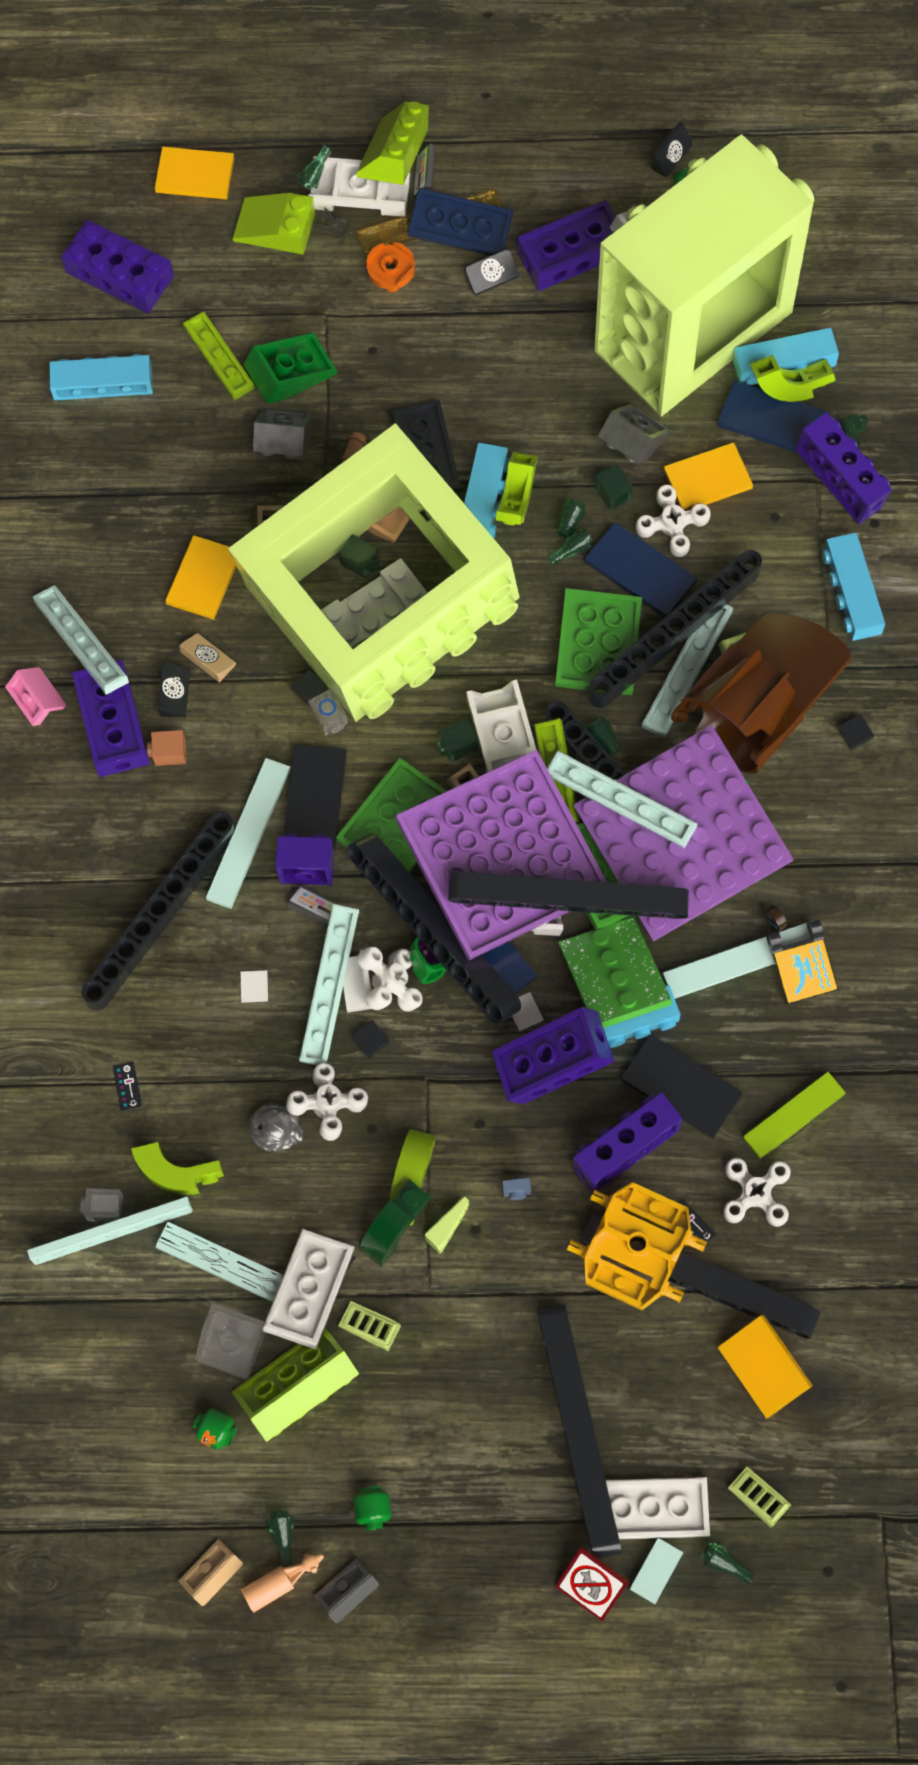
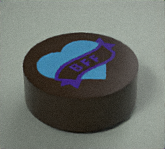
M770 905L763 910L766 921L776 932H780L787 927L784 915L776 906Z

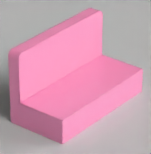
M39 667L17 670L5 686L32 726L40 725L50 711L62 710L66 706V703Z

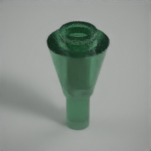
M324 145L316 159L314 158L297 174L300 178L298 183L309 190L312 187L318 188L325 166L324 163L332 152L330 148Z
M577 527L561 546V549L548 559L555 566L566 557H571L591 549L590 543L593 539L586 529L580 530Z
M287 1510L270 1513L271 1519L265 1521L276 1546L279 1547L281 1565H291L293 1560L290 1545L292 1542L294 1515H288Z
M717 1541L715 1544L711 1542L704 1550L702 1558L705 1559L704 1566L735 1575L747 1584L752 1581L754 1574L739 1565V1562L720 1541Z

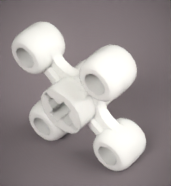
M662 485L657 490L656 501L663 508V513L656 518L650 515L640 516L636 522V532L640 537L648 538L654 532L662 530L664 534L671 537L669 545L671 553L676 557H683L690 549V541L683 534L684 527L689 524H694L698 527L706 525L710 519V509L705 504H696L691 510L684 511L680 506L675 505L676 490L674 487Z
M368 947L358 954L359 966L363 970L375 972L372 978L374 989L367 994V1003L372 1009L380 1010L387 1007L392 1001L391 993L398 996L397 1003L403 1011H412L422 1004L423 998L420 991L416 988L405 986L408 981L406 970L412 966L410 951L399 949L393 952L388 959L389 965L382 962L383 955L376 947Z
M320 1063L315 1067L312 1077L313 1082L318 1086V1091L313 1095H306L298 1090L293 1091L287 1098L286 1107L289 1113L297 1116L302 1115L306 1110H314L315 1114L322 1118L320 1124L321 1136L325 1140L333 1141L339 1137L342 1131V1123L336 1117L337 1111L341 1108H348L352 1112H361L367 1105L368 1095L361 1088H353L345 1094L340 1093V1090L332 1085L335 1075L334 1068L328 1063Z
M741 1158L730 1159L726 1164L725 1174L729 1179L740 1183L743 1192L740 1198L730 1200L725 1204L723 1208L725 1220L730 1223H738L744 1218L748 1208L760 1207L766 1213V1219L769 1224L775 1227L784 1225L788 1220V1210L783 1204L776 1203L772 1199L771 1190L775 1185L783 1184L789 1179L791 1171L788 1164L783 1161H776L771 1164L765 1176L753 1177L748 1172L747 1164ZM737 1166L741 1171L736 1173L732 1170V1167ZM775 1170L783 1171L784 1175L778 1176ZM763 1187L761 1195L756 1194L750 1197L753 1189L757 1190ZM735 1208L739 1214L732 1215L729 1209ZM773 1212L781 1213L782 1217L775 1218Z

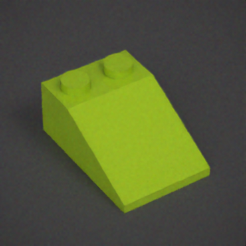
M294 193L245 197L233 241L304 255L315 217L313 197Z

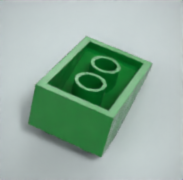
M315 333L253 346L243 364L267 404L286 400L336 375L338 372Z

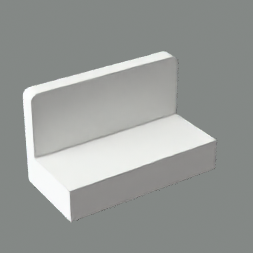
M358 956L349 957L343 984L347 1013L372 1009L367 1003V994L371 991L369 972L359 966Z

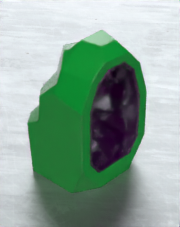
M416 937L410 946V960L413 964V972L424 985L435 982L447 970L424 943Z

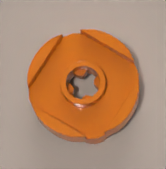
M392 242L393 245L382 243L375 246L367 256V275L376 286L389 292H396L413 278L415 272L414 257L411 250L401 243ZM393 262L396 263L394 269L386 268V263L390 265Z

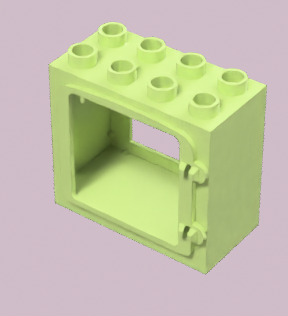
M742 134L710 159H694L688 163V176L648 207L642 204L628 210L627 223L601 242L594 351L660 417L731 362L735 347L755 343L793 311L814 196L809 186L799 178L790 180L778 169L777 159L768 147L763 144L755 147Z
M396 423L228 548L249 591L320 679L327 685L355 722L365 715L369 719H375L384 714L394 702L392 694L407 683L411 688L425 683L435 672L436 668L433 663L448 652L452 656H459L467 651L477 639L474 632L489 621L494 625H499L508 620L517 610L518 604L515 601L520 598L511 558ZM396 508H401L455 573L356 648L352 649L298 582L367 531L371 524L379 522L385 515H388ZM421 511H425V514L430 519L428 522L420 514Z

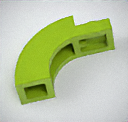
M773 355L750 363V367L763 391L781 401L796 402L814 398L813 389L836 381L834 372L826 359L808 365L806 368L796 370L781 368Z
M519 452L512 453L508 464L504 492L496 513L497 521H502L506 525H521L524 522L538 456Z
M412 1129L409 1130L395 1171L389 1196L390 1200L397 1195L409 1179L422 1189L426 1171L431 1161L436 1135Z
M158 1142L131 1149L136 1163L146 1178L158 1188L172 1194H200L197 1183L202 1182L203 1185L213 1184L219 1181L218 1178L224 1177L219 1160L184 1168L169 1163L164 1158L162 1148Z

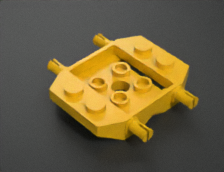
M631 1182L610 1196L594 1190L590 1200L606 1208L602 1221L590 1245L586 1247L571 1239L570 1245L567 1248V1251L569 1250L584 1259L585 1284L641 1311L661 1297V1295H665L680 1303L684 1291L670 1286L668 1280L683 1246L689 1245L703 1252L707 1241L692 1235L688 1207L634 1182ZM633 1237H641L644 1239L646 1246L641 1251H635L630 1247V1240ZM601 1255L653 1278L652 1282L601 1259Z

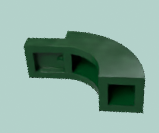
M409 1179L397 1195L388 1201L373 1221L361 1242L360 1250L382 1267L399 1247L398 1243L402 1235L431 1200V1197Z

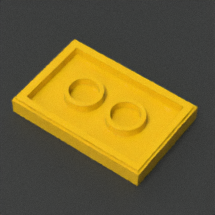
M162 147L155 191L156 193L227 200L234 164V153Z
M734 443L675 462L663 468L669 485L676 490V501L684 511L691 510L696 504L707 505L753 488L752 481Z
M193 535L166 598V604L214 620L236 569V564L228 550L229 546Z
M764 1315L759 1316L718 1347L766 1419L813 1386Z

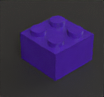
M286 834L285 837L278 836L276 870L280 884L333 886L335 854L331 838L320 834L312 835L311 837H301L298 834Z

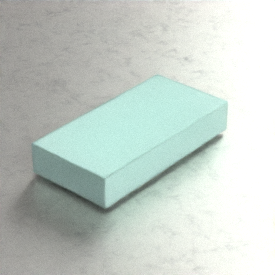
M657 1538L630 1590L655 1605L683 1552Z

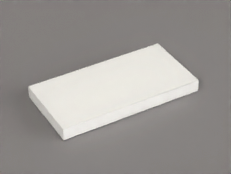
M302 1229L267 1316L263 1331L316 1349L354 1252V1246Z
M707 1477L606 1480L619 1539L710 1537Z

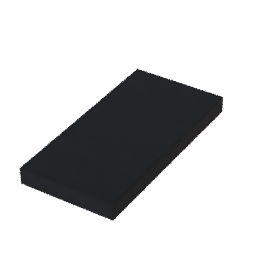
M440 400L391 410L393 424L396 423L454 493L461 492V485Z
M295 745L283 837L286 834H298L301 837H311L316 834L325 835L327 838L332 839L333 849L336 850L347 749Z
M653 1035L648 1037L621 1077V1081L646 1097L652 1094L656 1097L663 1093L683 1118V1121L711 1139H714L743 1094Z

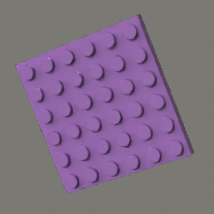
M712 725L616 780L697 823L698 826L685 849L588 797L574 804L575 809L619 883L679 887L689 890L688 918L670 919L639 916L653 942L793 861V857Z
M537 750L395 816L403 836L468 961L570 911L449 902V873L472 872L607 882Z

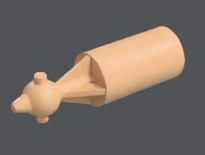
M306 1553L301 1564L282 1567L281 1565L242 1588L241 1591L253 1613L294 1589L293 1585L305 1571L315 1573L320 1561L324 1558L323 1555Z

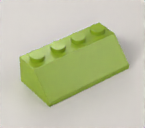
M405 101L381 119L356 172V177L404 185L428 132L429 105Z
M324 1327L316 1349L299 1343L233 1390L232 1393L267 1442L279 1435L283 1429L294 1421L302 1418L313 1407L325 1401L339 1388L347 1385L359 1373L344 1350Z

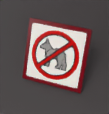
M581 1546L555 1587L596 1618L603 1621L630 1581Z

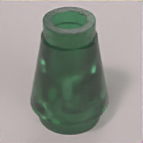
M567 498L565 503H562L558 529L556 531L558 535L565 538L571 537L585 515V505L582 502Z
M604 717L595 720L586 727L610 756L621 750L610 722L606 721Z

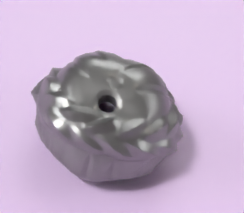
M272 1103L262 1105L249 1118L250 1138L259 1148L268 1152H279L282 1149H289L292 1145L298 1144L303 1140V1129L299 1124L300 1115H292L287 1110V1107Z

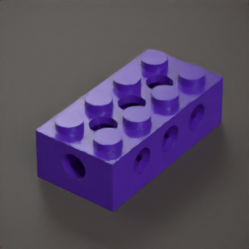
M606 200L517 237V254L538 292L599 266L601 242L615 232H612L610 226L616 217Z
M86 220L61 256L67 274L148 314L174 277L171 260L89 220Z
M826 412L803 429L795 447L796 452L854 521L859 525L880 510L892 490L890 483L885 476L880 475L875 470L871 459L859 451L855 440L848 437L842 431L838 420Z
M123 660L115 661L128 678ZM86 669L72 672L94 765L99 778L150 765L130 683L103 696L105 695L104 691Z
M585 1007L564 1015L492 1051L507 1101L523 1105L615 1062L598 1011Z
M663 1093L656 1097L654 1094L648 1096L641 1102L642 1107L634 1113L632 1110L628 1111L618 1120L620 1123L613 1129L610 1126L606 1127L596 1136L598 1140L591 1145L585 1143L574 1152L576 1156L573 1157L572 1170L591 1195L594 1190L599 1191L679 1132L683 1118ZM643 1124H648L652 1127H645ZM621 1140H627L630 1143L625 1144L622 1143ZM600 1156H605V1157H607L608 1159H607V1160H601V1159H599L598 1157H600Z

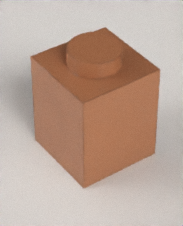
M183 730L151 732L152 741L147 742L148 757L153 758L155 766L187 764L186 739Z

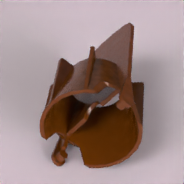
M781 613L765 614L759 618L736 645H730L681 699V703L671 714V720L685 723L689 717L687 711L693 712L700 705L703 717L693 735L712 725L740 772L755 774L759 772L760 768L804 719L803 715L849 664L851 654L847 645L833 633L816 623Z

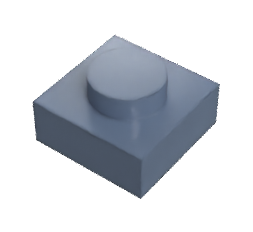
M530 1178L502 1181L503 1196L510 1197V1200H522L526 1198V1195H531Z

